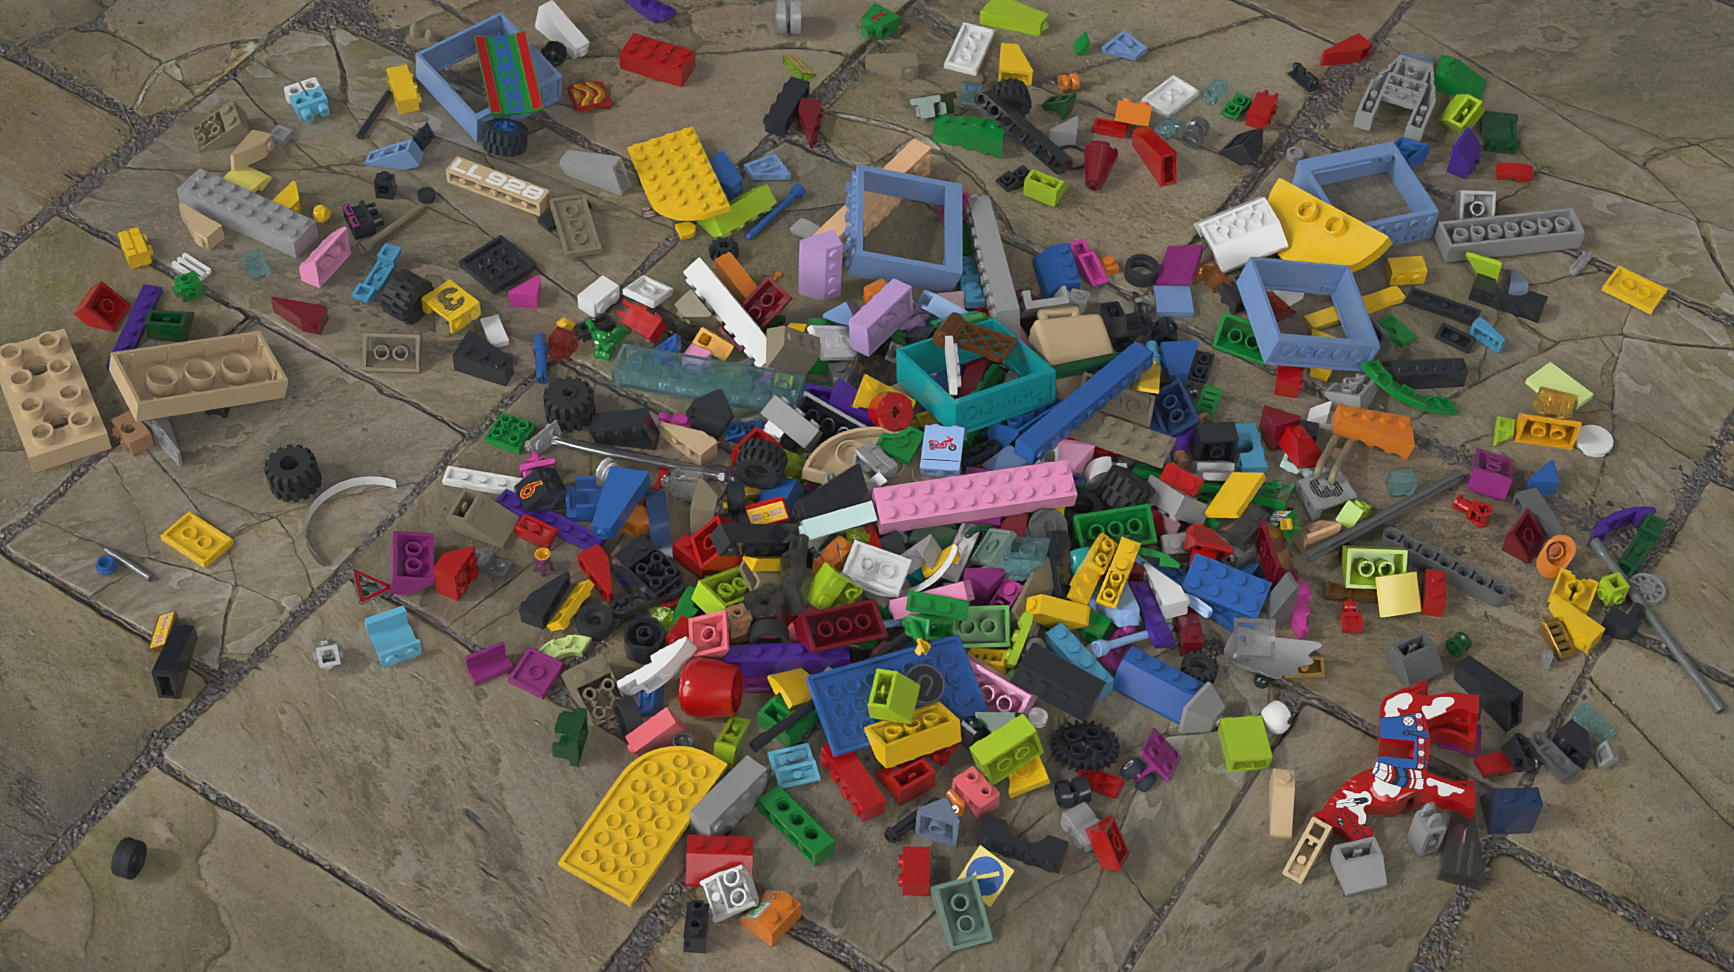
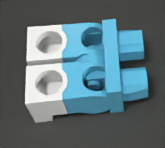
M315 77L301 81V86L298 82L284 87L286 101L288 104H291L299 120L304 119L308 123L315 119V115L320 114L322 117L330 115L328 98ZM313 84L314 88H307L306 86ZM297 89L298 93L292 94L290 91Z

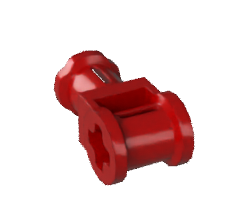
M1459 494L1452 506L1453 510H1459L1467 514L1466 519L1473 522L1479 528L1487 527L1490 523L1489 516L1492 514L1493 508L1489 503L1480 502L1476 499L1471 502Z

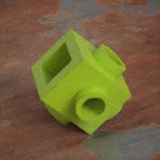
M1620 572L1602 577L1596 593L1606 606L1619 605L1625 600L1630 586Z

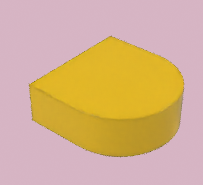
M682 222L675 224V229L682 241L695 236L696 226L693 223Z

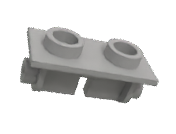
M557 420L547 424L538 435L527 440L524 448L527 451H536L538 456L553 445L550 444L551 436H563Z

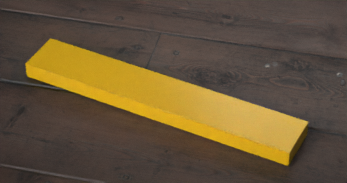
M1395 285L1362 296V300L1369 314L1405 302L1406 296ZM1335 306L1303 317V321L1311 331L1312 329L1321 330L1341 323Z

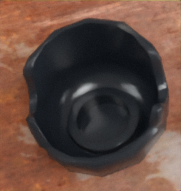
M548 41L546 46L542 48L541 54L555 68L565 62L567 48L559 41Z

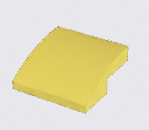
M245 166L239 170L228 172L223 179L255 193L257 190L262 191L271 181L272 177L249 166Z
M1417 572L1375 577L1380 617L1421 612Z

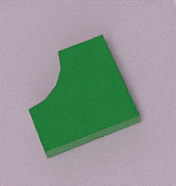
M1393 314L1377 321L1390 335L1391 343L1403 348L1416 341L1417 336Z
M908 426L898 434L883 432L875 445L880 446L889 458L909 466L923 443L924 432Z

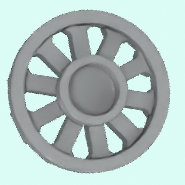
M1638 573L1629 579L1648 605L1654 606L1663 600L1666 593L1665 586L1656 576L1648 573Z

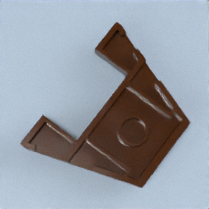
M1350 542L1344 544L1346 546H1353ZM1343 545L1340 546V550L1338 553V556L1341 557L1343 553ZM1329 581L1324 600L1346 601V599H1352V601L1378 603L1377 589L1345 588L1343 585Z

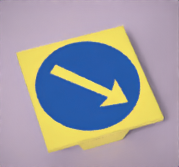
M980 845L958 879L976 875L982 900L991 907L1015 870Z

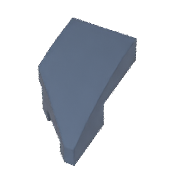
M1511 269L1508 294H1526L1529 283L1515 269Z

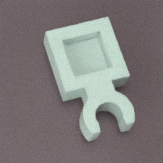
M1286 453L1279 466L1287 472H1292L1296 475L1299 472L1305 478L1311 477L1315 467L1297 469Z

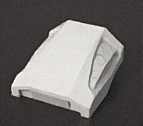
M743 865L718 872L700 881L701 886L704 887L713 913L712 920L715 923L751 907L759 906V896L753 878Z

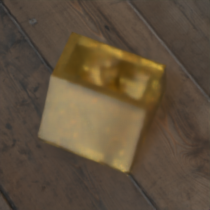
M1540 386L1532 409L1537 410L1536 413L1540 415L1550 416L1551 413L1555 415V418L1569 420V418H1574L1580 395Z

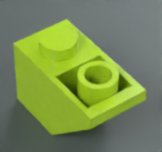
M1357 499L1355 501L1348 500L1335 520L1341 522V524L1349 529L1373 516L1375 513L1370 510L1371 506L1364 501Z

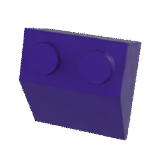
M1466 127L1455 143L1446 171L1463 179H1466L1469 173L1473 174L1476 168L1475 164H1479L1483 156L1481 154L1482 145L1470 127Z

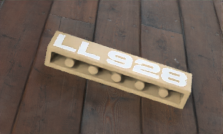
M458 156L446 168L448 183L518 209L541 216L549 206L550 190Z

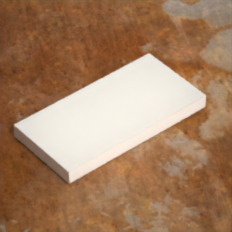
M963 22L944 63V68L976 76L995 35V30Z

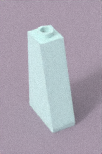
M869 501L800 522L801 526H798L801 538L805 537V541L873 523L877 521L873 503Z

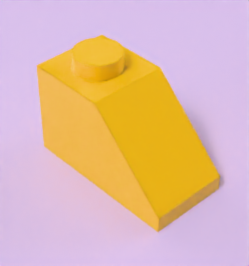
M292 181L272 201L297 213H301L297 185L295 181Z

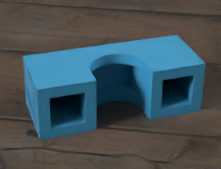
M1235 424L1239 437L1236 451L1246 452L1240 453L1237 464L1238 471L1265 474V471H1268V461L1264 459L1265 450L1264 446L1260 443L1261 434L1260 431H1257L1256 424Z

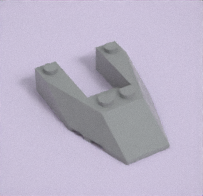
M1399 55L1388 65L1387 69L1382 70L1375 79H1371L1356 112L1353 127L1370 131L1382 102L1385 101L1413 110L1406 126L1404 138L1421 142L1436 103L1433 64Z

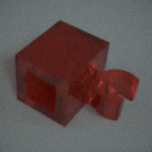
M557 326L548 337V358L551 359L553 355H557V362H560L563 357L569 358L573 352L575 353L579 347L577 333Z

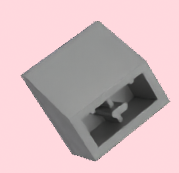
M1375 837L1334 845L1330 862L1346 896L1387 886L1383 854Z

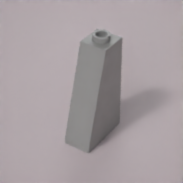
M568 150L559 160L565 175L622 196L631 185L621 156Z

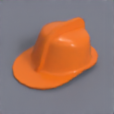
M1559 534L1544 543L1536 562L1537 570L1541 576L1547 579L1557 578L1561 568L1566 569L1576 553V545L1572 538Z

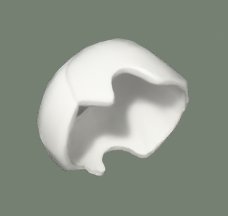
M1274 700L1262 710L1261 715L1264 726L1270 733L1281 735L1291 726L1287 724L1291 714L1282 702Z

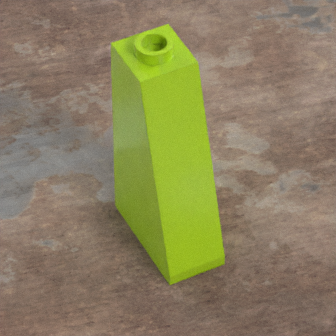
M990 0L980 12L979 24L1040 36L1049 27V14L1015 0Z

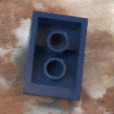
M1181 378L1159 389V394H1151L1156 396L1153 411L1165 435L1176 437L1196 426V424L1201 423L1193 397Z

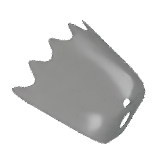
M1238 627L1233 631L1224 648V656L1241 669L1276 679H1283L1282 676L1300 674L1298 672L1300 666L1313 664L1314 662L1309 657V654L1313 650L1320 648L1322 644L1315 641L1266 636L1248 628ZM1239 635H1243L1246 639V644L1243 648L1237 645V637ZM1250 657L1251 660L1245 661L1244 659Z

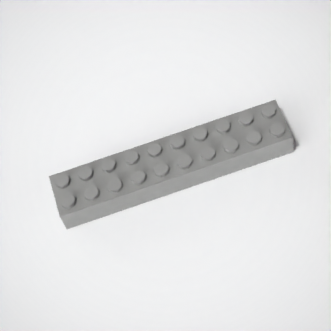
M988 195L968 198V205L965 206L966 216H969L968 220H966L967 231L970 230L969 240L972 245L975 263L977 264L978 275H981V287L985 286L983 287L984 298H988L986 299L987 310H989V318L995 317L1014 335L1021 338L1020 308L990 197Z

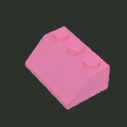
M346 227L332 232L311 253L306 261L301 263L299 267L301 281L320 288L351 255Z

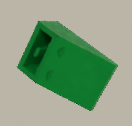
M777 695L757 712L758 724L767 731L799 707L788 709L782 695ZM814 709L778 735L776 739L787 747L794 746L819 720L817 710Z

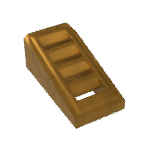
M1559 617L1541 623L1538 632L1549 648L1553 650L1559 662L1577 656V651Z

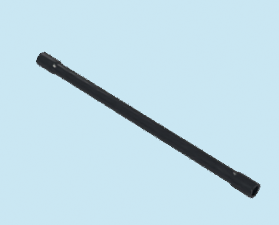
M903 631L901 635L866 660L893 653L907 642H911L913 637L906 635L905 631ZM810 699L773 727L749 742L750 748L754 752H758L778 735L816 709L813 699Z

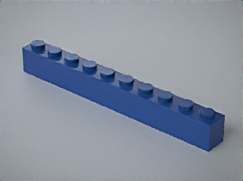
M1135 341L1016 439L1014 453L1032 465L1038 460H1042L1046 453L1051 449L1054 450L1058 443L1063 439H1067L1070 433L1075 429H1079L1082 423L1087 419H1091L1094 413L1099 409H1103L1106 403L1111 399H1115L1119 392L1127 389L1131 382L1139 379L1146 370L1148 371L1153 365L1154 352Z

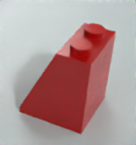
M717 515L690 537L701 570L727 571L740 566L743 556H719L710 538V535L720 523H738Z

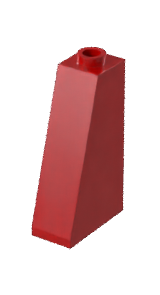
M1148 126L1132 130V146L1158 185L1162 187L1176 183V151Z

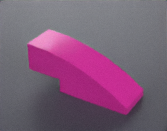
M1085 238L1071 242L1070 246L1081 277L1092 288L1108 283L1109 280L1094 250L1090 251Z

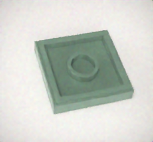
M990 528L969 561L974 565L996 568L1017 534L1010 530Z

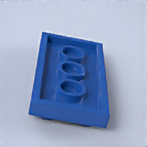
M1196 553L1181 588L1184 593L1257 621L1272 583Z

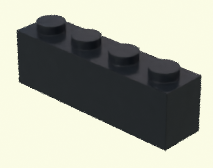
M791 76L788 82L784 83L782 92L778 93L776 102L772 103L770 112L764 117L765 132L785 137L798 115L801 98L807 99L809 96V81Z

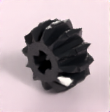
M718 236L717 240H712V243L709 245V257L714 262L715 259L728 252H731L736 259L738 258V243L733 238L727 239L726 236L724 238Z

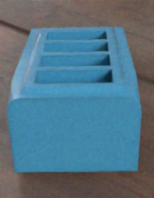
M1479 316L1472 323L1469 334L1476 337L1478 342L1500 354L1506 339Z

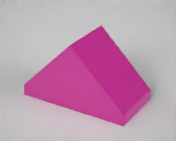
M537 275L508 291L509 305L512 307L537 309L542 290L541 277Z

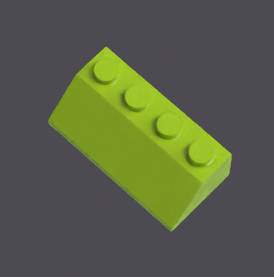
M768 184L749 189L729 201L730 212L698 220L697 223L714 238L722 236V238L728 237L732 234L731 231L733 229L739 230L746 226L745 222L748 220L752 222L759 218L758 214L761 212L765 214L771 211V206L777 202Z

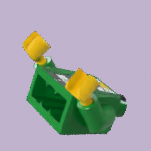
M1288 507L1286 510H1270L1259 520L1251 519L1250 515L1243 514L1239 518V525L1253 529L1255 537L1257 536L1260 520H1266L1281 530L1282 536L1287 540V546L1291 544L1296 535L1301 533V522L1297 519V512L1292 507Z
M909 614L904 617L902 626L906 628V635L912 636L914 641L918 643L915 653L920 656L923 652L926 656L931 647L927 641L954 636L955 620L928 614Z

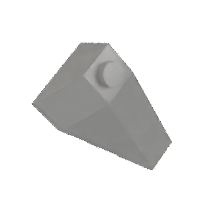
M1358 371L1355 373V377H1346L1340 384L1336 382L1331 384L1325 391V396L1329 401H1332L1336 408L1339 404L1368 409L1379 386L1365 372Z
M168 417L141 421L162 449L180 467L183 466L181 453Z

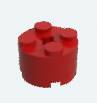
M881 392L869 404V418L876 427L893 432L906 429L912 420V401L902 393Z

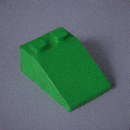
M1441 54L1434 73L1435 92L1453 97L1457 94H1469L1478 100L1481 99L1487 80L1459 59Z

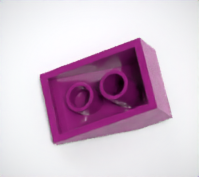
M1476 447L1467 488L1476 494L1483 493L1495 500H1505L1512 482L1514 459Z

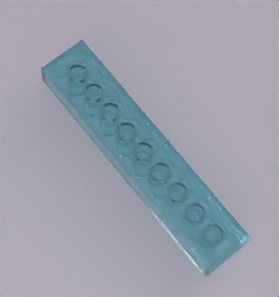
M622 343L611 369L613 386L691 400L717 389H723L730 407L762 412L774 395L779 398L781 396L785 397L791 402L789 406L795 410L804 391H806V375Z

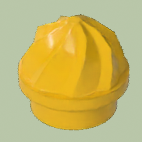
M317 205L313 209L314 220L322 224L328 222L331 216L330 209L325 205Z

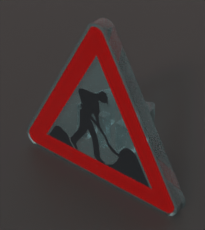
M356 568L352 569V577L360 605L390 592V584Z

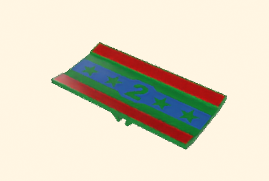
M526 31L510 35L487 37L474 35L491 116H510L543 111L544 107Z

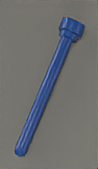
M796 183L791 188L790 194L746 234V238L751 240L794 199H801L806 194L805 188L801 184Z

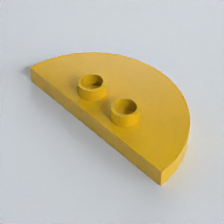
M1281 178L1275 183L1267 200L1281 224L1288 243V248L1276 252L1281 260L1348 265L1353 273L1373 263L1393 244L1389 236Z

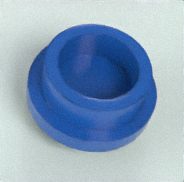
M110 556L99 558L96 564V570L101 575H110L117 569L116 561Z

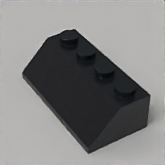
M1458 357L1383 361L1382 363L1383 367L1387 368V371L1393 376L1392 379L1401 386L1405 384L1414 390L1464 387L1468 375L1464 358Z
M807 390L804 391L797 406L806 414L804 416L806 420L810 421L812 419L820 425L819 430L823 432L819 440L821 444L841 432L869 427Z
M1034 642L1020 661L1010 680L1011 683L1082 722L1088 719L1107 683Z

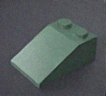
M976 875L930 887L934 907L950 952L993 940Z

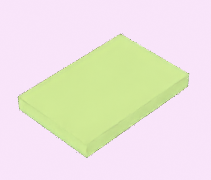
M1551 362L1528 377L1525 384L1568 416L1591 400L1594 395Z

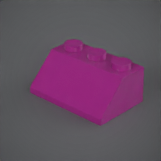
M393 531L391 541L390 594L412 595L433 585L434 533Z

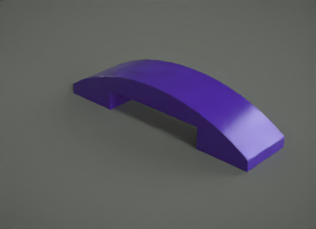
M1631 507L1608 515L1594 528L1587 546L1590 548V541L1597 537L1602 542H1605L1609 532L1631 523L1635 528L1640 527L1649 513L1655 515V507Z

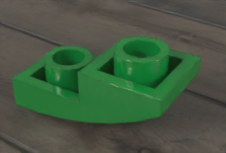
M1237 92L1233 99L1227 102L1220 114L1236 121L1251 105L1252 99Z

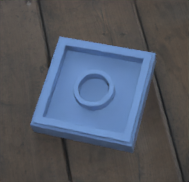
M1154 286L1153 293L1157 317H1193L1194 309L1190 286Z

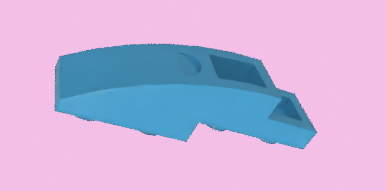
M963 256V274L958 281L959 290L964 291L966 308L985 307V299L979 285V275L973 257Z

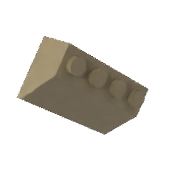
M1041 552L1011 610L1010 636L1013 635L1015 629L1019 630L1017 622L1022 613L1026 611L1027 597L1040 594L1055 597L1050 559L1045 553ZM1032 622L1025 642L1038 636L1041 629L1039 623Z

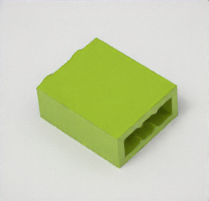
M1262 715L1221 718L1218 734L1227 771L1269 769L1273 757Z

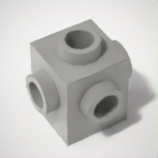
M332 638L320 640V644H316V650L312 652L314 663L319 662L320 668L325 670L334 669L337 665L341 664L340 658H343L344 655L342 645L337 646V640L332 641ZM330 649L332 651V654L330 656H326L324 654V651Z

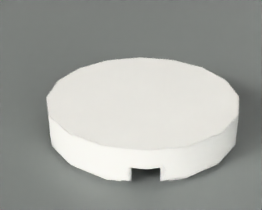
M1585 425L1580 428L1575 446L1578 450L1580 448L1583 451L1582 453L1587 456L1603 457L1611 451L1614 441L1612 435L1606 429L1597 425Z

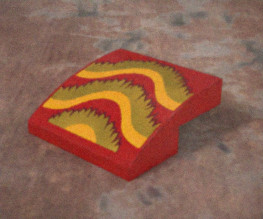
M603 81L580 82L567 87L576 111L592 112L594 107L610 109L612 105Z

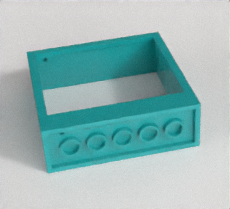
M995 317L975 324L1018 339L1017 345L1003 364L1019 378L958 399L951 397L929 376L930 374L947 369L945 348L937 346L933 341V337L896 349L897 382L943 426L951 427L952 425H957L965 428V433H969L1055 403L1056 370ZM966 329L967 333L974 332L972 330ZM978 337L971 338L972 340H980ZM961 339L959 341L966 342L967 340ZM996 343L989 344L990 347L997 346ZM957 347L959 365L984 357ZM1001 351L994 352L1000 355L1003 354Z

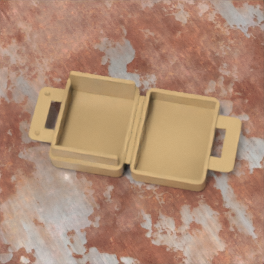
M1077 306L1044 308L1037 311L1039 320H1036L1030 329L1029 342L1032 350L1049 365L1114 353L1100 315H1081L1080 309ZM1082 375L1056 380L1055 398L1065 400L1080 387Z

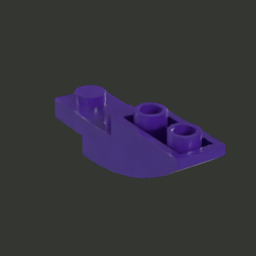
M625 0L638 13L654 23L659 20L666 22L677 15L676 9L657 0Z

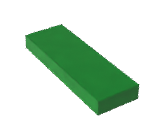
M909 590L905 610L967 622L970 601Z

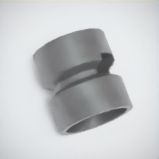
M1200 116L1192 117L1180 135L1181 142L1186 147L1198 148L1210 130L1208 121Z

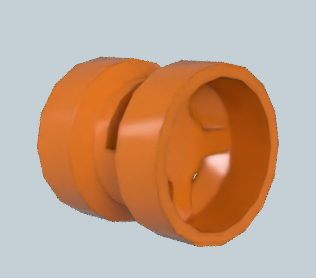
M1071 73L1069 76L1065 74L1059 75L1058 85L1060 91L1065 92L1068 89H1079L1078 74Z

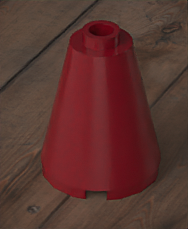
M1091 141L1089 145H1085V185L1091 191H1097L1103 187L1118 159L1119 152L1114 146L1113 149L1108 142Z

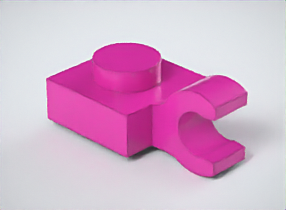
M659 413L658 427H660L661 422L691 429L686 414L673 413V417H671L667 413Z

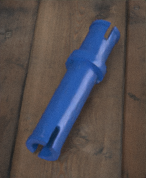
M540 333L534 335L535 347L533 348V354L536 359V381L541 384L542 378V384L548 382L546 335L541 333L540 339Z

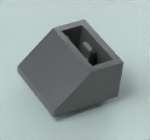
M1425 631L1390 645L1386 660L1407 687L1421 680L1429 681L1443 675L1444 671L1437 646Z

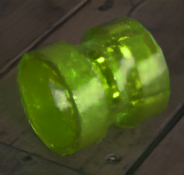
M658 606L652 610L651 617L656 618L662 626L667 627L672 624L674 614L671 609Z

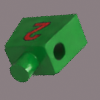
M874 3L862 17L860 33L864 38H868L871 35L881 40L899 29L900 16Z

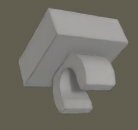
M1605 740L1592 750L1599 769L1605 770L1610 765L1614 766L1621 761L1612 741Z

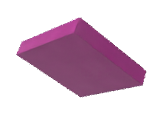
M529 646L507 680L508 683L544 700L566 666L565 663Z

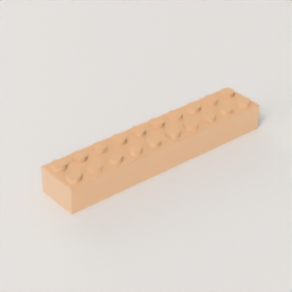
M913 139L883 169L928 177L931 172L932 147ZM864 191L863 237H866L870 230L878 226L880 221L887 217L890 211L897 207L903 198ZM845 205L812 235L815 236L834 230L843 243L842 258L847 256V252H844L845 242L847 241L844 233L847 226L845 215L848 207H845Z

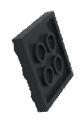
M502 235L459 260V266L494 295L537 269L536 262Z

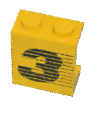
M450 279L421 298L423 312L429 315L435 311L449 322L450 333L452 334L463 329L464 326L481 315L480 302Z

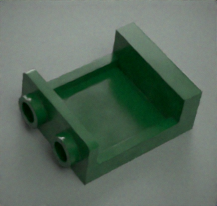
M1485 111L1480 122L1482 151L1507 154L1517 153L1520 144L1516 134L1518 114Z

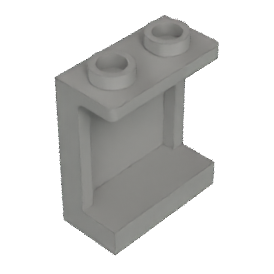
M1066 285L1061 286L1055 294V298L1035 301L1031 299L1030 290L1022 291L1017 298L1020 308V319L1037 316L1039 309L1067 306L1071 301V295L1069 290L1067 291Z

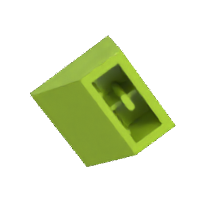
M1457 94L1436 122L1461 136L1466 127L1472 128L1485 112L1483 102L1469 94Z
M1032 169L1025 178L1023 195L1055 207L1069 188L1070 183Z
M825 562L802 596L811 605L821 610L855 603L864 591V588H861L847 575Z
M877 668L868 702L870 718L912 724L920 684L897 671Z

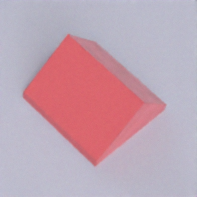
M723 610L688 619L689 640L697 647L691 658L705 657L721 661L730 650L727 611Z

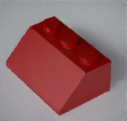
M688 835L685 886L703 887L700 881L739 865L745 866L752 877L754 837Z

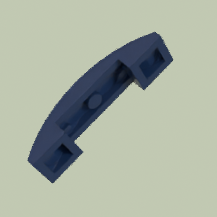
M665 490L645 492L651 542L673 563Z

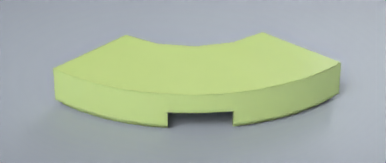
M566 635L564 638L550 640L538 651L557 660L568 656L583 657L592 639L583 635Z

